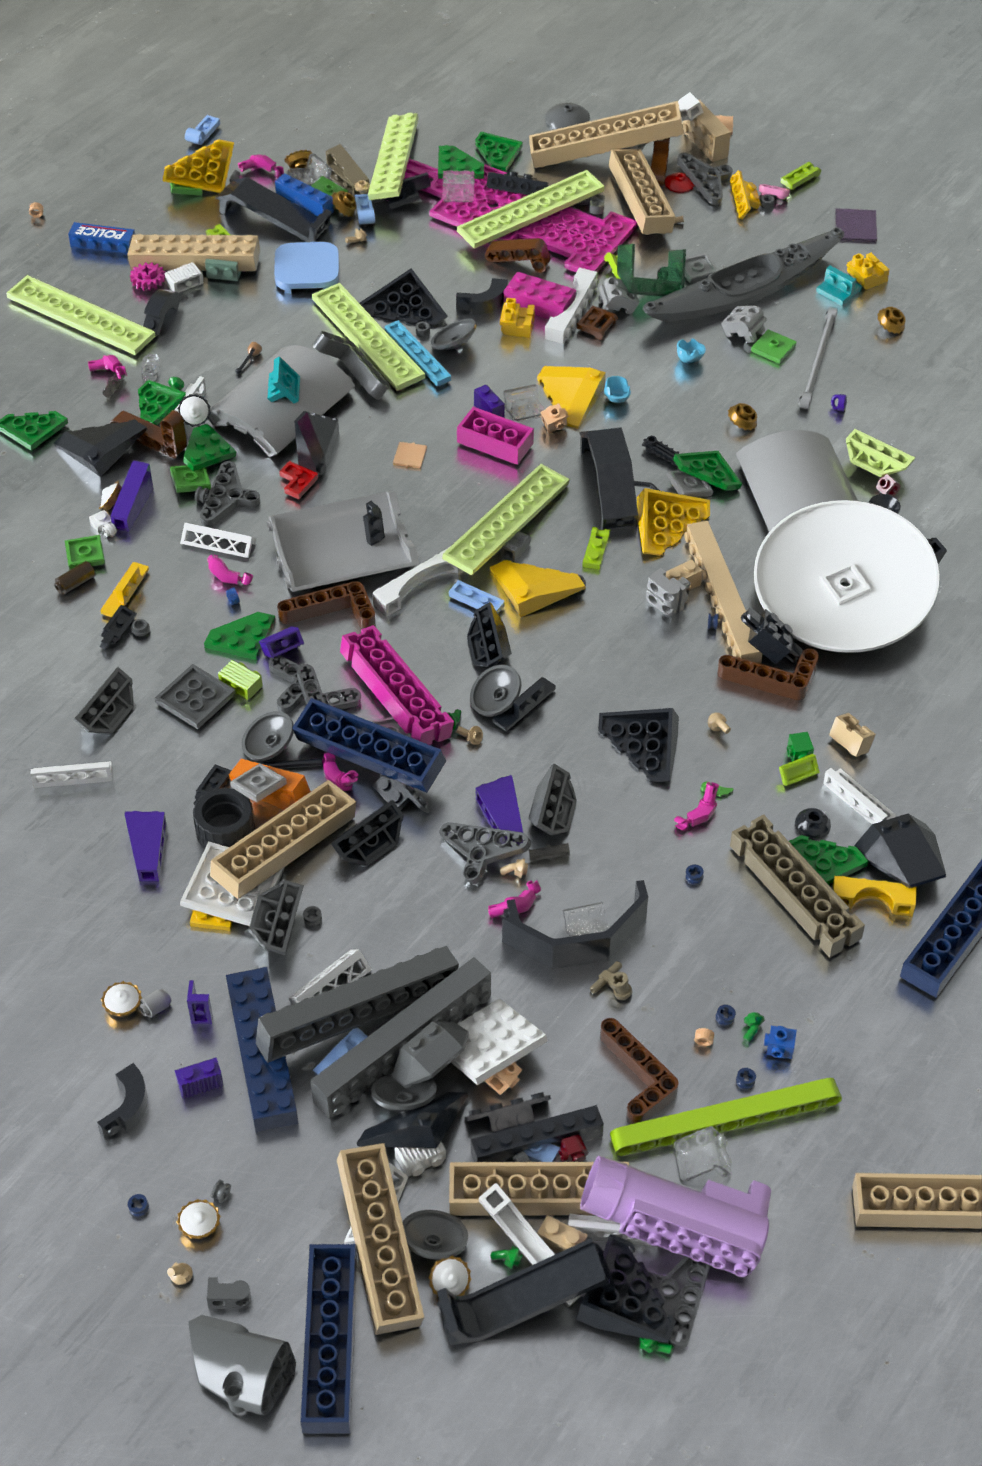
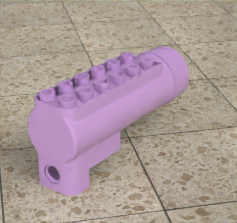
M598 1156L587 1178L580 1208L605 1220L621 1223L619 1232L630 1238L645 1241L652 1246H659L670 1250L672 1253L689 1257L694 1261L712 1265L716 1269H723L734 1273L736 1276L745 1277L750 1275L760 1262L769 1231L767 1215L771 1188L766 1184L753 1180L749 1186L748 1193L708 1180L701 1192L638 1170L626 1163Z

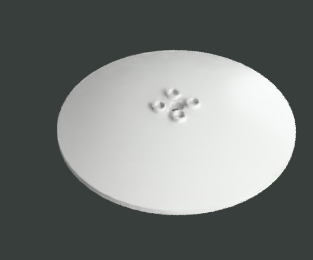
M849 500L828 501L802 508L790 514L773 527L758 550L754 567V584L763 609L775 613L779 620L784 624H788L793 630L791 633L793 638L823 650L863 652L879 649L903 639L925 620L937 597L939 567L935 553L925 536L911 522L899 514L866 502ZM846 582L850 585L845 587L842 586L841 583Z

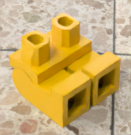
M872 252L866 254V258L861 253L853 256L852 261L847 262V272L864 289H870L888 282L890 269L880 262Z
M506 298L500 318L501 332L505 335L531 338L535 319V305H528V308H520V304H516L515 298Z

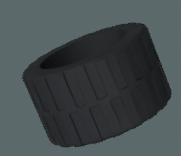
M217 788L208 791L195 803L193 808L195 831L198 841L204 848H206L208 842L231 847L255 830L253 806L250 799L233 788ZM223 814H231L240 818L235 824L227 827H215L208 824L210 820Z

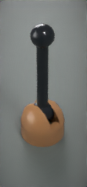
M251 342L248 346L249 355L241 366L236 368V374L242 373L243 367L251 356L255 357L261 353L262 347L260 344Z

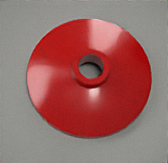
M672 173L665 178L666 188L676 193L689 192L695 187L685 173Z

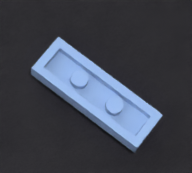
M460 580L449 590V597L476 609L491 602L499 614L505 606L504 600Z

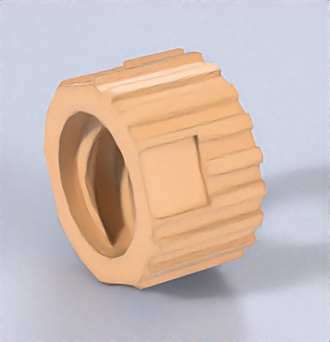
M37 202L31 203L29 214L34 218L41 217L43 215V205Z
M706 1028L696 1030L694 1041L698 1045L710 1046L713 1044V1031Z

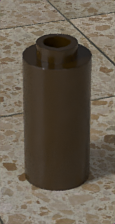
M84 561L57 577L54 586L59 593L66 594L95 577V571L88 561Z

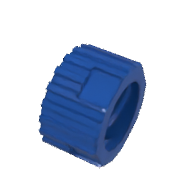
M234 587L225 591L231 605L240 603L239 596Z

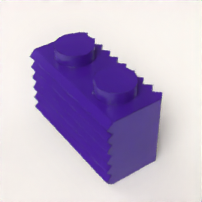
M485 384L474 389V406L476 408L505 418V403L488 385Z
M292 626L259 640L264 656L270 658L277 657L281 653L284 654V652L297 648V646L304 645L299 628Z
M217 1058L174 1070L182 1099L189 1098L190 1096L193 1097L194 1094L210 1092L211 1089L214 1090L224 1086Z

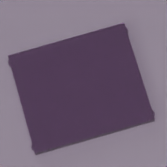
M835 208L836 227L844 231V237L841 240L877 242L876 210Z

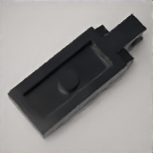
M371 500L366 503L367 514L363 516L366 540L370 546L385 538L381 509Z
M121 604L103 628L101 634L103 639L99 647L106 650L111 642L116 644L133 622L137 613Z
M215 764L196 789L194 806L196 801L206 792L217 788H224L230 780L229 773L232 770Z

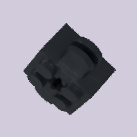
M749 608L741 615L742 622L750 628L748 642L772 662L777 664L786 657L795 663L801 657L803 650L793 642L792 628L779 620L775 613L765 609L761 614H758L755 610Z

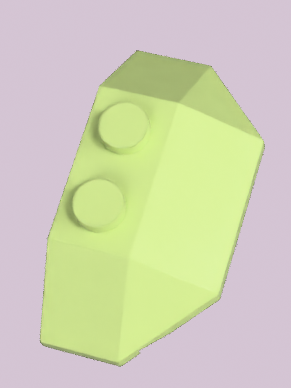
M854 429L846 438L850 462L879 477L904 471L915 460V457L857 429Z

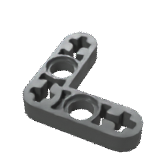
M597 194L576 204L590 205V213L603 214L605 195Z
M274 656V658L269 660L270 671L291 682V685L277 699L278 711L288 714L304 699L302 692L298 695L292 693L294 690L302 691L297 679V673L294 675L288 674L291 670L298 672L300 665L282 656ZM303 672V673H305V675H306V677H307L306 680H308L309 674H307L306 672ZM313 686L306 687L309 692L314 688Z
M303 664L298 668L297 679L306 705L311 698L314 699L315 697V700L340 710L356 707L360 704L361 692L358 689L347 688L322 693L314 668L308 664ZM303 672H306L307 674H309L308 680H306L307 677H306L305 673H303ZM313 686L316 688V691L309 692L306 687ZM337 698L340 702L333 704L329 700Z

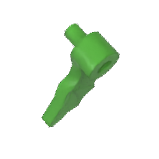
M708 781L703 782L700 789L704 793ZM719 786L716 796H728L734 789Z

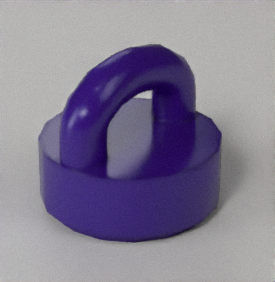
M835 394L831 398V407L838 411L846 410L847 395ZM836 399H838V406L835 405Z

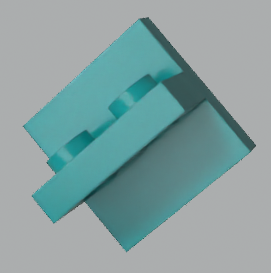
M830 265L826 268L825 280L817 287L816 293L843 306L861 291L862 285L856 283V279Z
M279 356L274 359L273 371L269 373L267 399L270 402H274L286 396L294 404L299 401L300 375Z

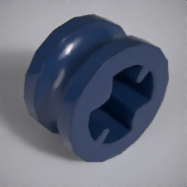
M709 613L708 629L714 628V630H717L718 613L715 615Z
M693 864L686 868V880L689 883L699 884L703 881L704 870L701 866Z
M721 1005L716 1013L717 1022L721 1025L732 1024L736 1015L735 1009L730 1005ZM723 1012L728 1013V1018L724 1017Z
M750 1068L740 1069L737 1073L736 1084L742 1089L752 1088L755 1084L756 1073ZM743 1076H748L749 1081H744Z
M135 1194L129 1198L127 1206L133 1216H143L148 1212L149 1204L144 1195ZM136 1202L142 1204V1207L140 1209L138 1207H135L134 1204Z

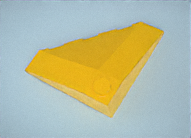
M218 139L213 144L207 147L204 146L195 153L179 159L178 162L166 166L162 181L221 193L225 189L234 142Z
M544 366L537 379L539 383L543 382V390L548 398H552V405L559 403L562 409H566L568 413L567 426L579 429L604 390L606 372L589 367Z
M644 488L637 496L638 525L643 553L656 556L662 555L667 547H672L687 532V524L706 520L710 516V500Z
M504 560L490 567L491 572L520 618L586 589L578 574L565 573L560 572V570L545 569L524 563L519 564L509 560Z

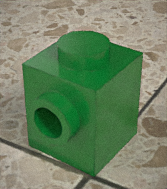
M808 732L789 734L786 750L788 757H791L792 761L814 753V747Z

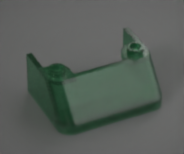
M635 244L618 246L617 274L629 293L633 295L664 297L684 288L686 249L669 251L668 267H661L657 272V279L634 277Z

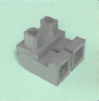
M609 277L604 281V285L601 284L599 287L601 294L598 299L604 304L602 309L606 311H619L622 307L625 308L627 314L632 315L640 303L632 282Z
M737 306L721 323L726 337H732L735 333H738L739 337H745L747 343L755 342L757 340L755 334H762L765 331L763 324L767 321V318L763 316L762 309L758 306Z
M660 568L648 577L646 601L663 614L668 616L677 613V610L680 612L684 609V603L689 597L686 590L690 588V582L684 577L679 580L673 577L669 580L666 577V571Z

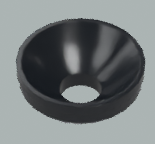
M878 494L869 500L871 504L884 507L897 514L900 512V502L889 494Z
M807 808L798 813L795 819V829L799 835L807 836L810 840H820L829 834L831 820L824 811L817 808ZM814 814L820 819L812 821L809 819V816Z

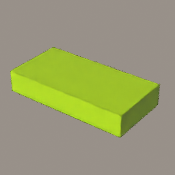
M814 754L779 767L782 782L785 786L820 773L816 755Z

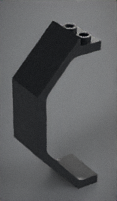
M622 427L579 432L581 454L591 450L596 467L602 513V530L609 529L613 531L637 528L638 510L632 461Z
M644 880L636 881L634 903L608 930L563 938H551L522 923L518 916L515 899L507 900V909H503L502 942L551 969L609 961L646 921L648 893Z

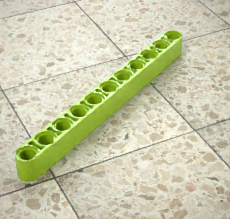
M831 1077L618 1127L612 1130L609 1135L616 1155L626 1156L834 1106L842 1101V1096L835 1079Z

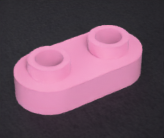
M760 184L758 190L761 192V195H776L778 199L789 197L790 192L789 189L767 184Z

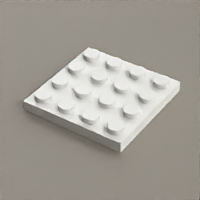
M208 842L181 898L180 906L250 926L258 895L278 884L284 867L237 899L210 876L211 860L229 847Z
M498 999L462 1022L457 1023L469 1032V1037L467 1038L465 1050L451 1063L478 1085L548 1042L547 1036L503 1000Z

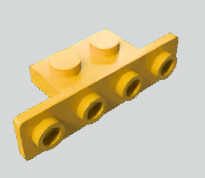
M738 170L732 175L730 184L739 218L743 219L751 207L758 209L761 203L756 185L743 180L742 172Z
M133 562L101 608V614L112 617L121 604L125 606L149 571V567Z

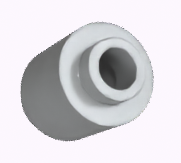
M157 989L141 999L139 1009L144 1016L152 1018L169 1006L168 1004L172 1002L171 997L165 989Z

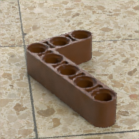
M172 410L161 421V427L126 411H121L110 422V424L122 423L135 419L147 427V430L138 438L137 442L171 458H176L187 447L184 419L175 410Z
M350 582L282 600L277 605L278 618L282 624H291L351 608L361 629L373 625L376 626L374 608L363 584L360 582Z
M813 649L804 650L794 673L735 656L723 655L719 658L717 674L724 680L790 699L802 700L806 697L814 677L819 655Z
M614 1018L604 1019L601 1023L600 1040L648 1086V1088L628 1103L626 1120L630 1125L647 1121L676 1099L679 1085L678 1079L619 1021Z

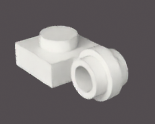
M105 510L89 517L94 528L98 532L103 530L106 537H113L117 533L114 524L111 522V517Z

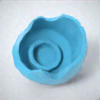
M682 339L677 343V354L683 363L697 362L705 354V346L695 339H691L690 342Z
M611 376L607 378L604 394L611 402L622 403L630 397V386H628L627 379L624 377Z

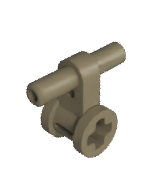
M616 961L608 970H604L599 975V979L590 987V991L596 994L604 985H607L614 989V996L619 1000L629 998L633 992L631 985L628 984L627 974L618 972L622 968V964L619 961Z

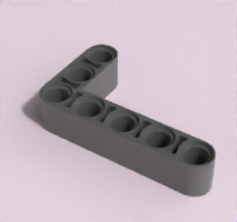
M325 331L320 332L312 346L323 354L341 359L365 390L373 398L380 400L389 388V384L360 349L348 339Z

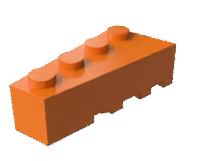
M240 759L229 773L231 781L260 763ZM264 765L285 777L287 784L263 798L262 801L285 810L311 792L304 775Z

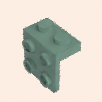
M206 259L205 261L207 278L239 280L241 271L238 269V262Z

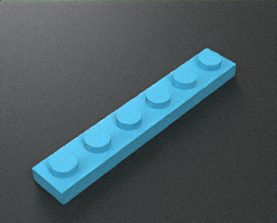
M399 320L384 326L386 333L437 387L451 381V375Z

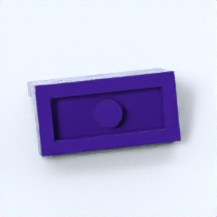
M189 980L187 1005L191 1024H212L213 1014L209 994H196L194 980Z

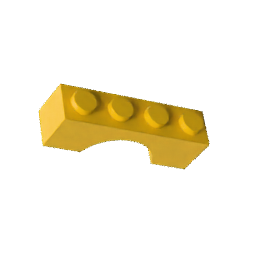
M834 876L832 889L849 909L852 910L853 906L860 900L876 899L885 903L894 915L913 917L916 906V887L908 888L902 883L868 880L866 878Z

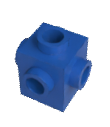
M771 1025L770 1034L766 1033L764 1046H768L767 1055L775 1058L792 1059L797 1030Z

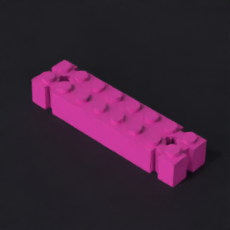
M374 625L361 629L360 634L352 632L342 635L340 653L347 661L352 662L351 666L406 734L411 733V738L428 745H432V740L440 742L451 738L454 724L452 718L447 712L441 713L442 706L386 639L381 640L382 634Z

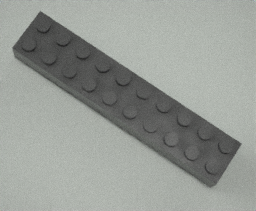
M447 946L435 948L431 952L417 955L408 961L399 962L392 967L378 970L376 973L366 977L362 976L356 981L342 984L330 991H323L317 996L305 998L291 1006H284L278 1011L266 1013L258 1018L256 1045L267 1063L403 1010L455 972L459 967V963Z
M473 957L312 1078L310 1081L313 1103L329 1119L334 1115L342 1113L347 1105L359 1100L368 1089L371 1090L373 1084L378 1079L393 1073L400 1049L432 1021L458 1023L462 1017L470 1015L479 1004L487 1002L491 996V972Z

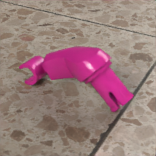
M251 155L250 159L238 163L241 172L251 168H263L269 172L274 170L276 178L284 174V168L282 166L276 167L277 163L267 155Z
M104 355L102 359L88 361L90 372L105 369L116 372L119 379H121V375L127 376L125 366H122V363L115 355Z
M214 554V557L212 555L208 557L209 570L221 582L239 584V581H241L244 585L252 582V574L244 572L243 577H241L240 572L228 569L225 562Z
M325 753L322 764L326 780H330L342 791L350 790L353 787V783L358 780L356 778L358 773L354 770H350L347 773L341 772L335 762V755Z
M707 782L704 797L700 799L698 807L687 813V819L677 816L674 819L678 823L675 827L684 831L688 828L689 824L695 826L708 821L717 807L715 799L719 785L714 782Z
M532 880L527 882L528 890H524L518 897H507L504 902L488 906L490 917L495 918L504 915L503 909H507V900L515 899L518 914L527 912L536 899L535 894L541 891L538 880L534 883Z

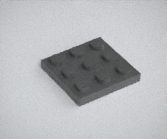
M192 664L155 697V703L196 729H199L236 693L232 687Z

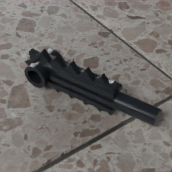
M648 436L647 439H644L642 446L645 447L647 452L655 453L657 457L660 456L662 460H667L672 466H676L673 457L675 454H679V451L676 452L674 448H669L662 441H657L655 436Z

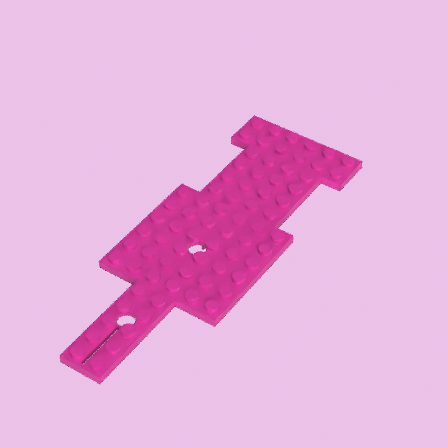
M409 158L404 179L426 172L428 173L429 179H433L430 182L431 186L420 190L442 198L429 211V216L454 226H460L528 196L487 188L489 172L506 174L507 172L485 164L484 179H438L437 168ZM495 202L498 203L497 207L488 206V204L493 205L495 204ZM567 207L493 241L540 238L545 241L548 250L568 257L564 263V268L577 272L579 268L598 272L606 263L604 259L606 253L614 254L638 227L636 220L612 211L604 219H600Z

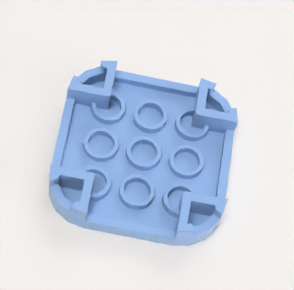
M329 242L286 243L279 246L275 251L274 275L276 288L279 287L285 290V293L291 294V289H326L338 284L339 253L337 247Z

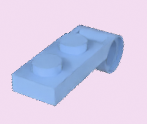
M207 115L195 129L189 127L186 130L185 140L201 145L221 124L220 119Z
M368 194L355 195L359 225L375 224L374 209Z
M358 1027L351 1030L313 1069L314 1073L318 1075L368 1036Z

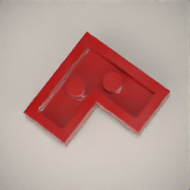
M291 461L279 471L280 477L290 480L284 488L285 494L300 499L318 479V473Z

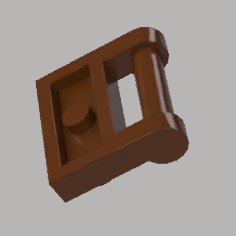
M592 305L577 323V329L592 334L596 339L601 340L609 327L617 322L618 317L612 312ZM603 319H607L600 329L597 328Z

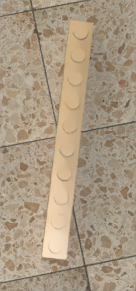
M703 521L687 524V532L684 533L686 543L689 542L690 553L694 555L695 563L702 569V581H705L707 594L710 593L711 604L716 608L718 620H721L722 631L727 635L728 646L733 649V656L761 663L762 653L748 642L750 628L741 620V615L746 610L709 522Z

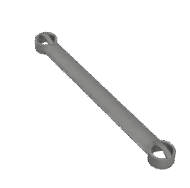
M829 307L825 312L826 326L807 388L798 400V404L802 409L809 410L812 391L832 325L836 321L838 308Z

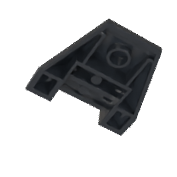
M910 814L900 815L872 824L854 845L868 860V863L908 888L946 877L936 835L927 824Z

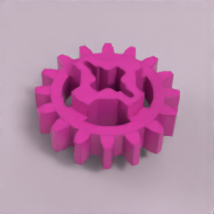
M146 262L144 265L138 264V268L133 267L134 271H130L132 285L136 286L137 289L141 287L142 290L146 288L151 290L152 287L157 289V285L162 286V282H165L163 267H159V264L153 265V262L150 265Z

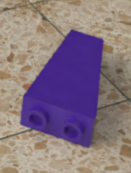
M133 460L111 513V522L116 529L129 532L154 488L150 464Z
M512 775L500 777L495 781L481 784L475 788L476 801L492 828L523 833ZM502 836L499 839L500 843L504 844L508 837ZM522 839V842H516V843L520 846V844L523 843V839Z
M125 811L124 815L139 881L159 882L167 825L165 812Z

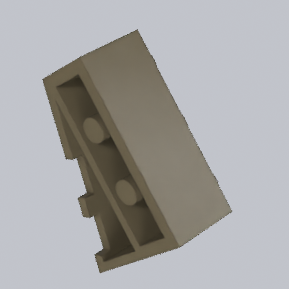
M341 144L326 150L327 176L336 184L348 190V193L355 198V195L360 194L359 191L355 190V183L360 180L370 183L369 178Z

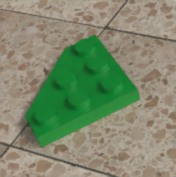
M482 131L475 139V145L488 165L504 172L508 170L523 147L522 141Z
M439 146L438 179H484L483 163L455 146Z
M148 380L138 389L140 418L159 425L172 410L178 407L179 402L183 400L186 393Z
M49 411V414L40 415L38 412L24 413V416L7 414L0 419V431L32 451L67 425L68 418L57 411Z
M207 423L193 428L183 462L192 471H196L236 457L237 451Z
M719 451L675 454L673 457L680 471L723 490H737L742 486L741 481Z
M256 612L210 630L204 642V648L257 660L262 650L259 640L268 637L276 621L275 615Z
M802 835L789 841L828 885L833 883L834 876H848L868 865V860L854 846L842 847L836 845L837 843L826 840L814 841Z

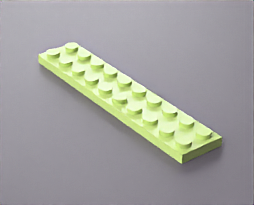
M407 113L399 116L392 115L388 118L368 192L369 200L400 195L419 120L418 113Z
M585 170L457 226V232L475 249L604 191L605 186L588 170Z
M28 275L7 292V298L134 355L155 338V332Z
M340 283L312 294V300L348 339L360 349L396 391L425 379V373Z
M540 464L443 553L442 559L473 575L506 542L515 536L518 531L568 486L570 479Z

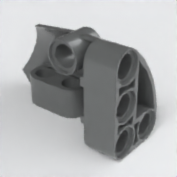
M200 1315L188 1321L200 1385L227 1401L230 1410L234 1413L249 1411L264 1416L267 1415L296 1369V1360L289 1342L251 1333L240 1324L205 1315Z

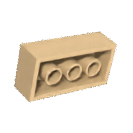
M698 100L703 113L692 121H683L684 133L712 162L728 158L731 132L701 100Z

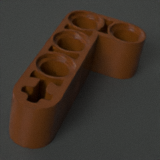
M670 137L656 140L653 145L651 170L661 188H664Z
M540 238L492 241L485 252V258L490 262L530 260L533 269L540 273L546 270L551 259L545 241Z

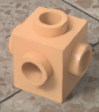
M559 403L541 411L542 422L549 433L561 430L567 425L568 413L565 408H561Z
M514 1062L486 1079L485 1082L501 1095L507 1088L510 1087L512 1089L520 1079L517 1076L522 1069Z

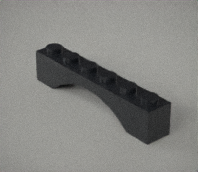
M597 1105L472 1138L471 1154L474 1162H503L521 1151L542 1144L559 1142L562 1139L575 1135L581 1136L583 1142L603 1137L604 1123Z

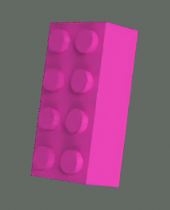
M517 272L504 289V303H506V298H515L516 304H520V308H528V305H535V316L549 320L550 317L560 315L571 306L576 298V289Z
M472 407L457 426V443L518 465L534 443V428Z

